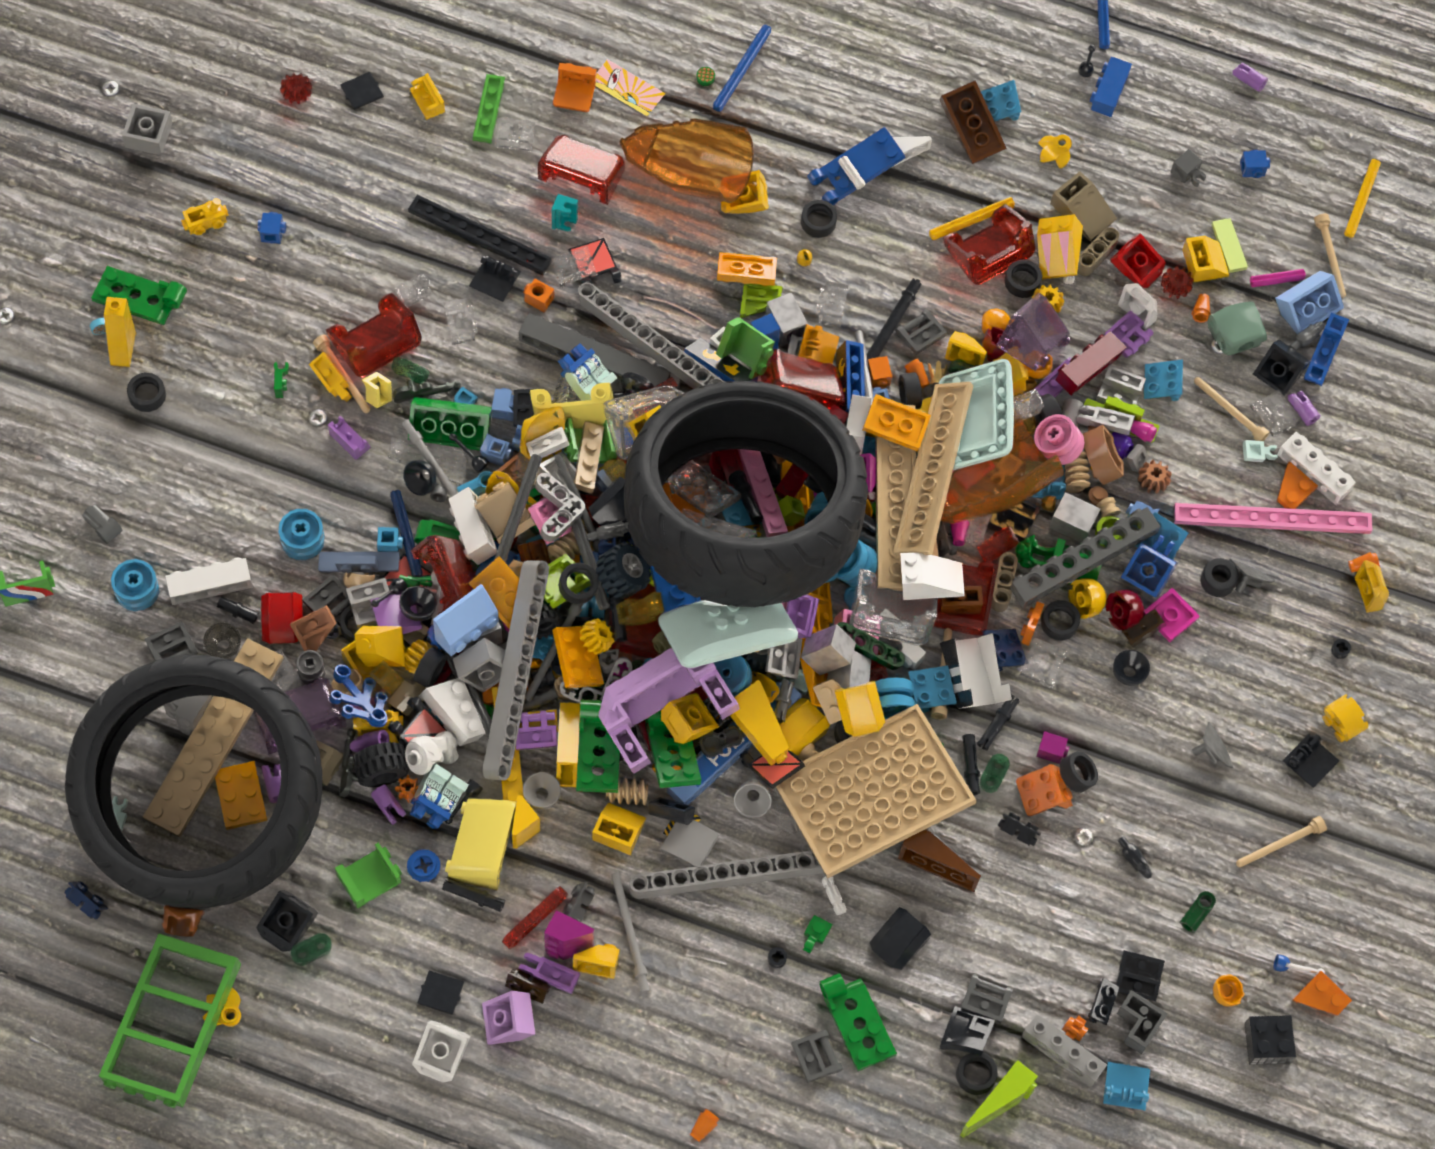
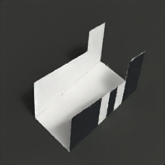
M993 633L978 638L957 641L954 638L940 642L945 664L949 668L958 709L1012 700L1009 684L1001 685Z

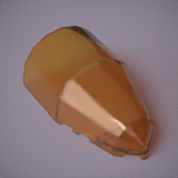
M694 118L686 122L673 121L672 124L663 125L658 123L639 126L634 129V133L625 139L623 137L620 139L619 143L624 151L625 158L631 165L678 194L731 203L735 202L743 194L750 179L754 150L752 138L746 127Z
M1019 417L1014 421L1013 446L1009 454L957 469L952 473L941 521L956 524L1015 508L1064 475L1059 457L1055 455L1047 460L1035 445L1023 420Z

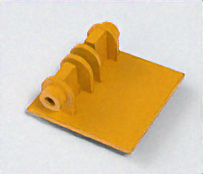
M806 324L796 361L830 374L840 337L823 331L821 326L815 325L813 327Z

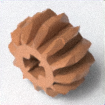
M1154 459L1150 464L1145 462L1138 472V482H1142L1141 488L1147 487L1148 493L1151 490H1154L1156 494L1159 493V490L1164 492L1171 483L1172 473L1168 471V465L1162 466V461L1156 464Z

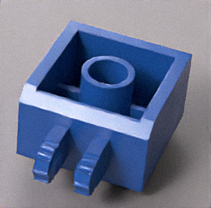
M1162 535L1158 537L1153 547L1141 543L1121 576L1122 579L1155 598L1159 597L1178 562L1168 557L1175 545L1174 542L1168 543L1163 554L1157 551L1164 541V536ZM1152 565L1154 573L1147 575L1145 568Z

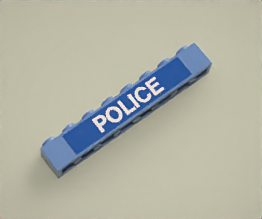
M777 681V682H776V685L778 686L779 692H780V688H781V684H782V683H781V682L779 683V682ZM794 687L790 698L792 701L791 706L802 698V694ZM775 699L770 703L773 712H775L777 704ZM734 721L727 727L729 728L730 726H736L739 730H741ZM744 737L740 745L733 746L732 748L727 747L723 750V754L713 758L706 757L700 751L697 754V763L701 776V785L668 787L667 793L676 802L689 805L740 758V754L754 746L748 737Z

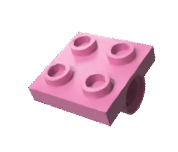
M544 497L528 510L541 532L543 524L559 508ZM558 517V520L561 523L568 522L566 517ZM554 526L550 531H547V532H548V533L554 532L555 526ZM570 526L560 537L571 532L572 527Z

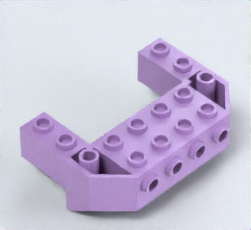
M669 648L661 655L649 660L641 667L631 671L628 675L614 681L605 688L598 716L633 774L651 764L630 728L662 710L671 700L681 698L702 686L722 720L740 709L714 663L686 668L680 664L673 649Z

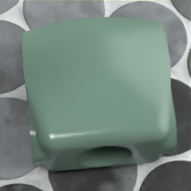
M1252 301L1230 305L1209 315L1207 321L1208 328L1222 352L1228 356L1258 347L1267 340V334L1260 314Z

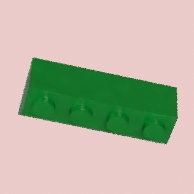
M414 397L410 407L409 421L414 429L422 435L424 444L461 448L455 441L449 439V435L455 433L457 439L467 449L480 451L487 433L489 434L492 407Z

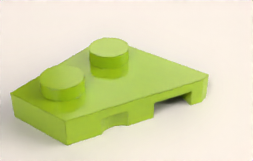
M744 284L740 318L766 311L768 301L781 297L782 286Z

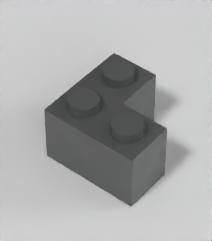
M1132 990L1121 1005L1117 1015L1134 1025L1124 1043L1142 1054L1168 1013Z

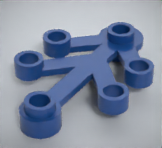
M337 665L333 673L334 680L337 683H343L353 696L334 690L329 697L330 702L340 704L342 701L362 707L365 710L355 709L351 705H344L341 715L346 719H351L355 716L366 719L374 727L385 726L387 714L383 708L388 699L387 694L384 692L376 693L374 698L376 706L374 708L370 704V699L376 681L370 677L365 678L362 685L364 689L362 694L349 678L351 669L346 665Z

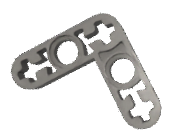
M541 473L535 481L536 490L559 508L543 524L540 532L541 537L545 541L553 542L582 516L585 503L548 473ZM561 492L565 498L559 499L555 496V493ZM577 506L579 509L576 508L571 514L570 511L572 507L574 508ZM558 517H566L568 522L561 523L558 520ZM555 526L554 532H550V533L547 532V531H550V530Z
M627 657L618 658L602 691L594 687H582L579 691V697H575V691L565 692L566 688L563 687L564 680H562L560 692L563 696L578 703L584 700L582 693L586 690L593 692L594 698L592 700H597V694L601 695L599 699L603 700L605 688L609 686V683L612 680L621 679V677L613 675L614 672L618 675L620 667L617 665L623 664V662L627 663L629 669L623 670L622 677L632 671V662Z

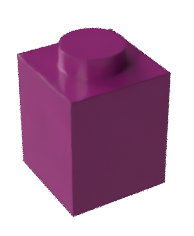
M1044 731L1036 757L1060 764L1062 758L1067 757L1070 748L1066 746L1068 739Z

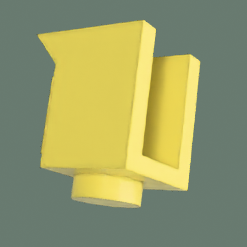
M378 372L362 379L366 388V402L379 408L392 401V386L389 379Z

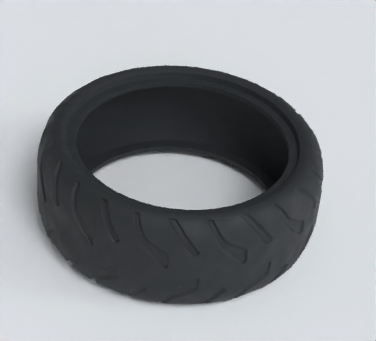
M728 381L700 386L673 398L658 409L646 421L633 442L627 459L624 485L625 519L629 522V532L635 546L640 549L639 553L650 567H654L655 572L671 585H677L679 590L696 598L701 597L702 600L735 607H762L795 600L813 592L832 578L846 564L856 548L864 522L868 495V485L865 481L867 472L864 459L860 456L861 450L853 435H849L850 431L836 415L830 414L829 409L816 400H810L808 396L786 387L782 388L779 385L754 381ZM731 449L755 450L783 458L805 471L818 484L826 497L828 505L812 521L791 532L764 538H742L720 534L693 522L673 505L662 486L678 468L699 456Z
M179 655L164 658L143 665L114 682L95 701L80 722L70 747L65 774V796L71 822L82 848L95 865L111 880L129 892L162 905L178 908L199 909L228 905L249 897L271 884L292 865L305 846L317 821L322 797L320 752L314 734L296 704L276 684L254 669L229 659L209 655ZM192 696H218L235 700L250 707L262 718L277 746L281 767V785L273 814L256 840L244 851L224 863L194 871H175L156 867L139 855L129 844L117 823L111 797V779L117 755L135 726L147 715L167 703Z

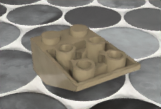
M1081 171L1053 192L1050 205L1062 216L1075 214L1083 225L1082 234L1089 241L1093 240L1117 220V217L1094 183Z

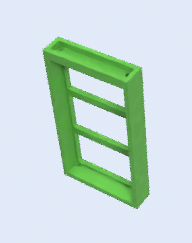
M158 934L99 1074L100 1079L104 1082L103 1085L112 1089H116V1086L123 1088V1091L130 1095L142 1094L144 1095L143 1098L155 1102L156 1099L164 1101L163 1104L171 1108L176 1106L184 1107L221 1016V1011L225 1006L241 967L238 958ZM163 949L226 968L212 1004L149 985ZM145 992L208 1011L194 1049L130 1029ZM127 1036L190 1056L176 1093L112 1074Z

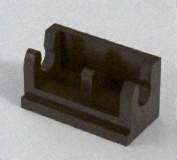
M1153 609L1143 616L1139 624L1130 629L1122 630V633L1134 648L1165 627L1166 623L1157 610Z

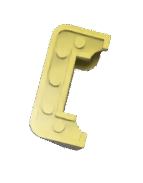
M599 383L593 386L591 400L553 404L548 391L544 389L530 390L534 415L551 407L561 406L564 412L565 423L567 418H572L573 428L583 429L585 421L603 426L605 420H612L615 425L613 391L610 383ZM556 410V412L553 415H555L558 418V410Z
M468 798L467 802L462 803L461 814H463L452 859L447 860L445 872H448V878L457 882L498 891L500 883L498 878L500 871H502L507 843L513 828L516 802Z

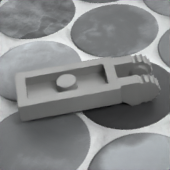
M1087 405L1080 407L1079 411L1081 414L1076 418L1077 423L1081 425H1091L1094 427L1104 425L1109 431L1125 435L1130 434L1134 422L1133 415Z

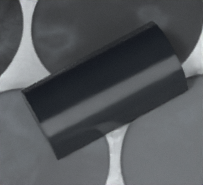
M659 797L649 802L648 812L652 816L689 825L694 818L695 807Z

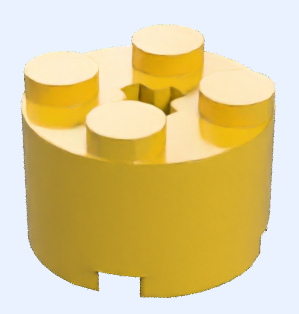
M1347 694L1324 707L1325 715L1322 716L1325 724L1328 727L1332 726L1336 731L1334 735L1340 743L1349 741L1369 727L1368 721L1364 722L1362 719L1365 716L1362 709L1352 697L1347 699Z

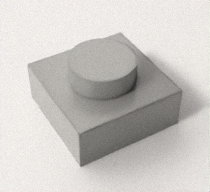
M1137 444L1127 456V460L1132 471L1139 472V469L1149 460L1145 447Z

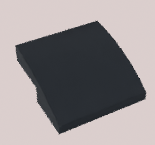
M1005 491L987 527L1022 542L1027 537L1041 507Z
M1123 950L1116 985L1119 986L1118 992L1129 995L1132 990L1143 998L1156 1002L1165 960Z

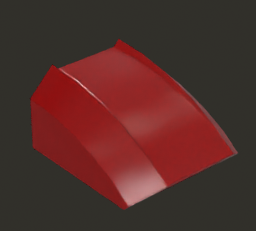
M1141 233L1126 242L1110 259L1111 263L1132 282L1139 284L1142 288H1149L1163 273L1166 264L1165 260Z
M268 592L261 596L262 641L269 644L296 643L299 641L290 624L303 617L302 594L296 592Z

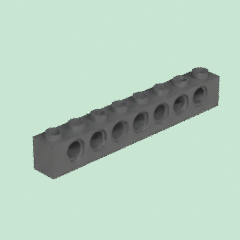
M1148 507L1143 510L1139 508L1132 512L1127 519L1121 518L1117 520L1114 526L1109 529L1105 527L1098 531L1096 536L1092 538L1089 536L1083 539L1080 545L1075 548L1070 546L1063 552L1064 554L1058 557L1057 555L1052 556L1042 566H1034L1029 571L1030 573L1024 576L1023 574L1018 575L1012 580L1010 590L1021 607L1025 608L1156 535L1161 526ZM1135 525L1139 530H1132L1130 526ZM1113 535H1120L1122 540L1115 539ZM1097 544L1104 545L1106 549H1099ZM1085 553L1089 556V558L1084 559L1080 556V554ZM1063 563L1071 564L1072 568L1064 567ZM1052 572L1055 575V577L1050 578L1046 575V573ZM1029 582H1036L1038 587L1030 586Z

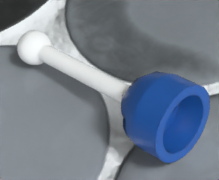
M1277 954L1274 960L1273 969L1275 971L1284 972L1289 968H1294L1315 974L1322 971L1325 974V971L1321 968L1316 970L1291 964L1289 958L1281 954Z

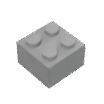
M133 104L122 134L125 148L162 155L173 124L170 111Z
M485 638L478 641L475 645L453 658L458 679L481 692H485L500 682L506 650Z

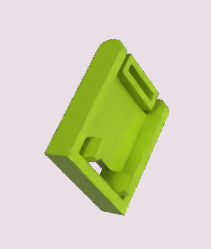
M567 554L548 564L549 574L544 600L550 603L552 608L567 601L561 595L558 586L564 569L575 563ZM577 572L574 573L576 575L575 582L570 577L567 578V587L576 594L591 585L587 576Z

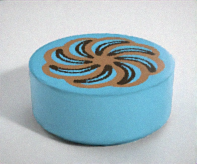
M98 318L91 322L90 329L93 334L100 335L106 333L104 318Z

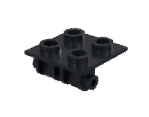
M488 255L483 256L480 261L482 264L469 287L504 302L521 271Z
M1308 734L1283 760L1288 767L1312 788L1340 761L1321 745L1320 741L1322 739L1317 734L1314 736Z

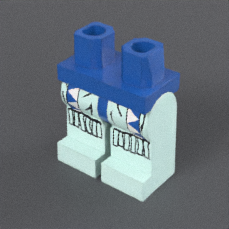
M581 343L570 351L576 358L575 361L569 354H566L558 361L563 369L560 374L563 378H566L568 384L581 401L591 400V390L596 384H611L617 379L613 372L609 373L602 365L599 357L594 354V350L591 348L587 351Z
M437 764L432 765L431 770L424 775L415 796L410 802L413 804L410 815L421 819L426 812L430 815L426 824L433 829L439 828L443 821L449 820L456 803L469 785L455 775L450 776V772Z

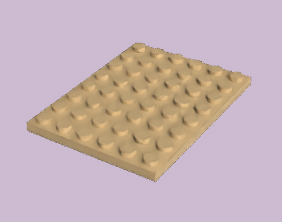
M918 704L886 719L885 724L877 732L856 737L852 736L802 761L805 764L804 768L776 786L777 791L827 879L976 804L975 797Z

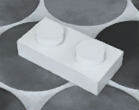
M562 427L526 443L530 456L537 454L542 458L570 445Z

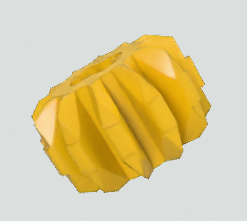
M1050 284L1048 288L1044 285L1040 289L1036 288L1031 301L1033 302V309H1038L1037 314L1044 313L1045 317L1050 314L1053 317L1056 312L1059 313L1061 311L1064 299L1063 292H1058V287L1053 289Z
M599 618L586 622L579 631L582 635L580 640L584 642L583 647H588V652H593L595 655L609 650L612 643L615 642L612 638L614 633L610 631L611 626H607L606 621H601Z
M420 639L413 642L404 653L405 669L415 674L421 659L432 648V645Z

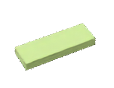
M1231 218L1213 221L1211 225L1216 240L1220 243L1228 273L1247 270L1248 266Z

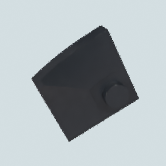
M955 1006L939 1049L958 1050L982 1056L995 1020Z

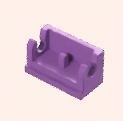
M339 416L337 424L333 422L328 424L329 434L357 460L371 447L365 439L363 440Z
M808 594L787 602L786 612L798 631L799 639L811 637L819 599Z

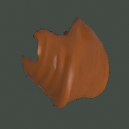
M165 905L162 922L164 932L171 935L192 937L195 935L205 912L200 909L178 908Z

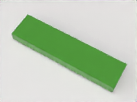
M486 74L473 133V141L492 143L505 83L504 76Z

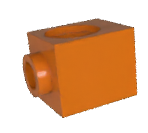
M535 278L531 284L528 283L523 291L525 302L544 313L555 298L554 288ZM540 293V294H542V295H540V296H535L534 294Z
M888 357L868 359L872 388L881 387L883 389L890 386L892 373Z

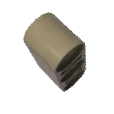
M1109 227L1104 229L1081 253L1077 271L1079 275L1089 276L1116 248L1119 232L1115 228Z
M1011 552L1003 553L997 566L991 598V607L997 612H1003L1008 608L1012 595L1010 588L1012 580L1015 578L1018 559ZM1009 562L1012 566H1006L1003 563ZM1000 580H1006L1009 584H1002ZM996 598H1003L1005 602H999Z

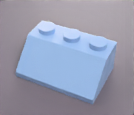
M1322 271L1315 273L1275 298L1281 316L1296 334L1305 330L1310 324L1314 325L1326 320L1331 312L1335 314L1344 308L1334 275Z
M482 584L433 619L435 641L450 656L456 652H461L467 644L477 640L483 632L495 627L499 621L498 610Z

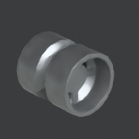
M314 650L304 651L298 656L296 665L300 680L307 685L319 684L325 677L322 656Z

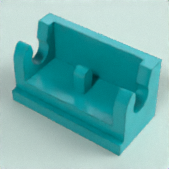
M558 194L551 209L552 229L555 230L557 228L568 232L571 231V227L565 226L564 223H577L578 200Z

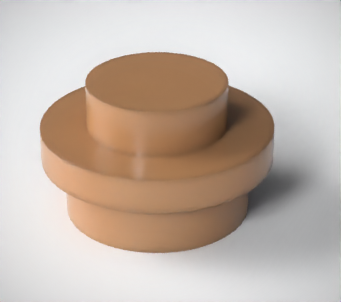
M1095 486L1090 489L1088 498L1093 505H1097L1101 500L1108 498V493L1103 487Z

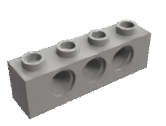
M1038 1014L1035 1015L1022 1035L1023 1039L1091 1088L1107 1066L1106 1063Z

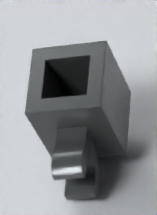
M1190 149L1173 162L1170 172L1181 182L1186 183L1191 178V183L1198 187L1200 182L1196 178H1200L1202 181L1206 179V174L1199 171L1202 160Z

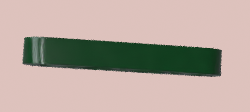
M840 622L837 624L848 635L853 634L851 638L854 641L855 637L862 638L864 645L859 646L855 644L854 651L891 670H897L905 663V657L899 650L848 623ZM873 646L880 648L881 655H876L873 652ZM893 656L896 657V664L893 662Z

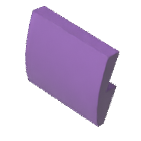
M401 594L390 595L381 601L378 607H373L378 626H402V634L422 629L420 621L410 620L402 614L399 608ZM415 605L410 608L412 612L418 613Z

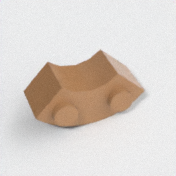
M1101 425L1083 433L1085 442L1083 451L1086 452L1094 478L1099 479L1105 485L1123 477L1124 462L1116 450L1114 437L1105 426Z

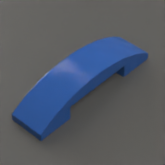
M1331 312L1303 379L1322 386L1349 319Z

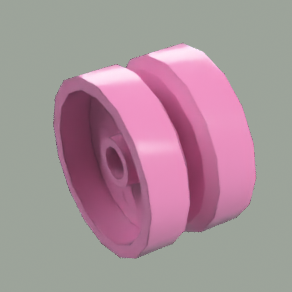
M1055 414L1045 418L1037 426L1034 434L1035 445L1048 461L1055 465H1065L1073 462L1079 457L1084 448L1083 434L1071 419L1065 415Z

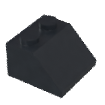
M1277 340L1271 345L1253 372V375L1285 396L1311 361L1281 340Z

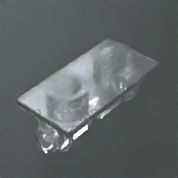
M976 509L973 510L964 537V541L977 551H979L981 543L984 542L987 525L992 518L991 511L988 509H984L982 512Z

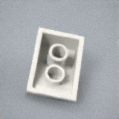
M918 552L901 553L903 600L964 596L962 563Z

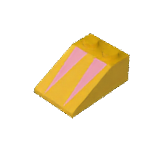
M1075 214L1039 219L1037 242L1042 280L1077 275L1083 225Z

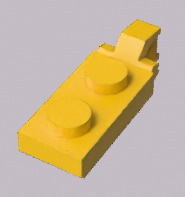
M322 352L309 363V366L329 393L333 394L334 397L339 395L346 402L352 398L346 389L349 386L346 379L325 352Z

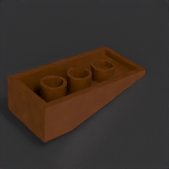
M976 80L941 95L940 103L972 164L1007 149Z
M928 829L904 840L898 859L975 892L981 875L933 833L927 831Z

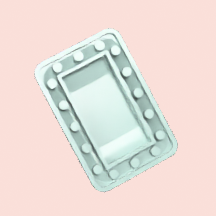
M1006 359L996 360L944 376L939 381V384L971 382L973 384L953 471L1006 456L1012 450L1014 427L1013 382L1011 364Z
M701 600L665 612L658 618L659 625L680 664L686 668H694L791 643L798 638V631L782 603L762 607H735Z

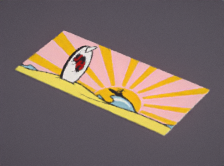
M608 59L597 72L596 86L646 116L650 114L665 95L661 90Z

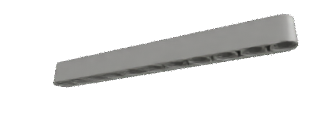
M583 283L579 286L580 304L693 389L724 382L593 284Z
M527 560L521 568L483 764V775L486 779L507 780L511 773L549 574V566L545 561Z
M810 850L638 874L631 878L629 891L632 897L643 899L821 874L824 872ZM805 860L809 863V866L803 867L799 862ZM781 863H785L789 866V868L786 870H782L779 868L778 865ZM760 866H765L768 868V871L762 873L758 870V868ZM744 869L748 874L744 876L739 875L737 871ZM724 872L727 874V877L719 878L716 874ZM704 875L707 879L705 881H698L696 876ZM677 878H683L686 880V882L684 884H678L675 882V880ZM660 880L663 881L665 885L663 887H657L654 883ZM640 883L643 884L644 888L637 890L633 886Z

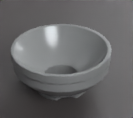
M538 772L529 776L523 786L525 800L531 807L539 810L554 806L561 794L558 780L546 772ZM538 790L547 791L548 797L544 800L538 799L536 797Z
M745 782L735 792L734 805L737 811L746 817H760L766 814L771 807V793L760 782ZM750 790H756L759 793V797L751 799L747 793Z

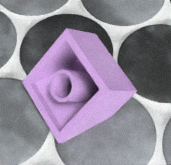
M509 991L482 1003L488 1045L521 1041L535 1035L530 993Z

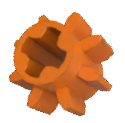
M407 775L403 780L398 779L400 786H396L395 791L400 792L398 795L399 800L404 798L409 803L415 796L419 786H416L418 784L417 778L413 780Z
M1079 1015L1076 1019L1070 1017L1062 1030L1072 1040L1076 1039L1080 1042L1088 1031V1028L1084 1026L1087 1021Z

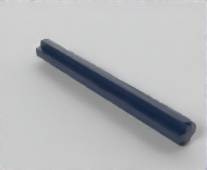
M391 491L390 497L400 534L403 537V545L412 577H423L401 491Z

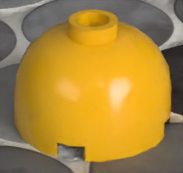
M1082 578L1071 583L1073 587L1068 592L1069 602L1078 609L1080 619L1094 617L1103 611L1106 604V592L1098 581Z

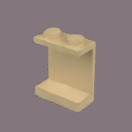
M503 481L493 487L494 491L490 494L483 493L476 498L477 502L474 503V507L479 510L497 537L499 544L517 497L509 482L504 484ZM526 508L523 511L515 537L535 525Z

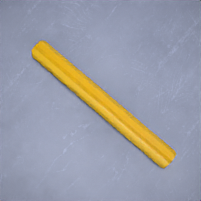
M1372 159L1344 233L1346 237L1353 238L1381 164L1379 160Z
M1012 197L1006 198L929 230V236L931 240L939 239L1012 209L1015 202Z

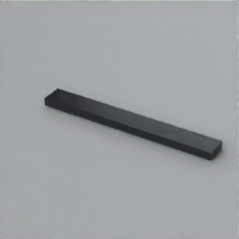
M418 194L408 208L409 213L542 276L552 262V257Z

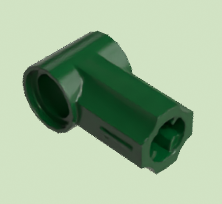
M1208 891L1201 892L1179 922L1183 928L1195 933L1207 915L1212 911L1216 903L1215 896ZM1202 899L1207 900V901L1209 902L1210 906H1209V907H1204V906H1202V904L1200 903V900H1202Z

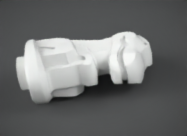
M449 731L440 732L435 737L418 736L411 739L405 751V758L409 769L415 774L424 775L431 770L433 764L441 762L443 764L454 763L459 757L457 753L458 741Z

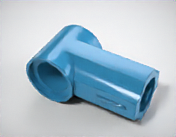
M484 471L480 473L478 478L456 487L458 493L467 487L477 496L485 493L487 485H483V483L488 481L492 472Z

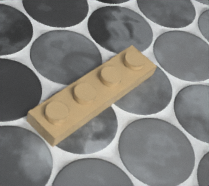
M585 421L582 429L574 483L578 490L592 494L595 488L604 426Z

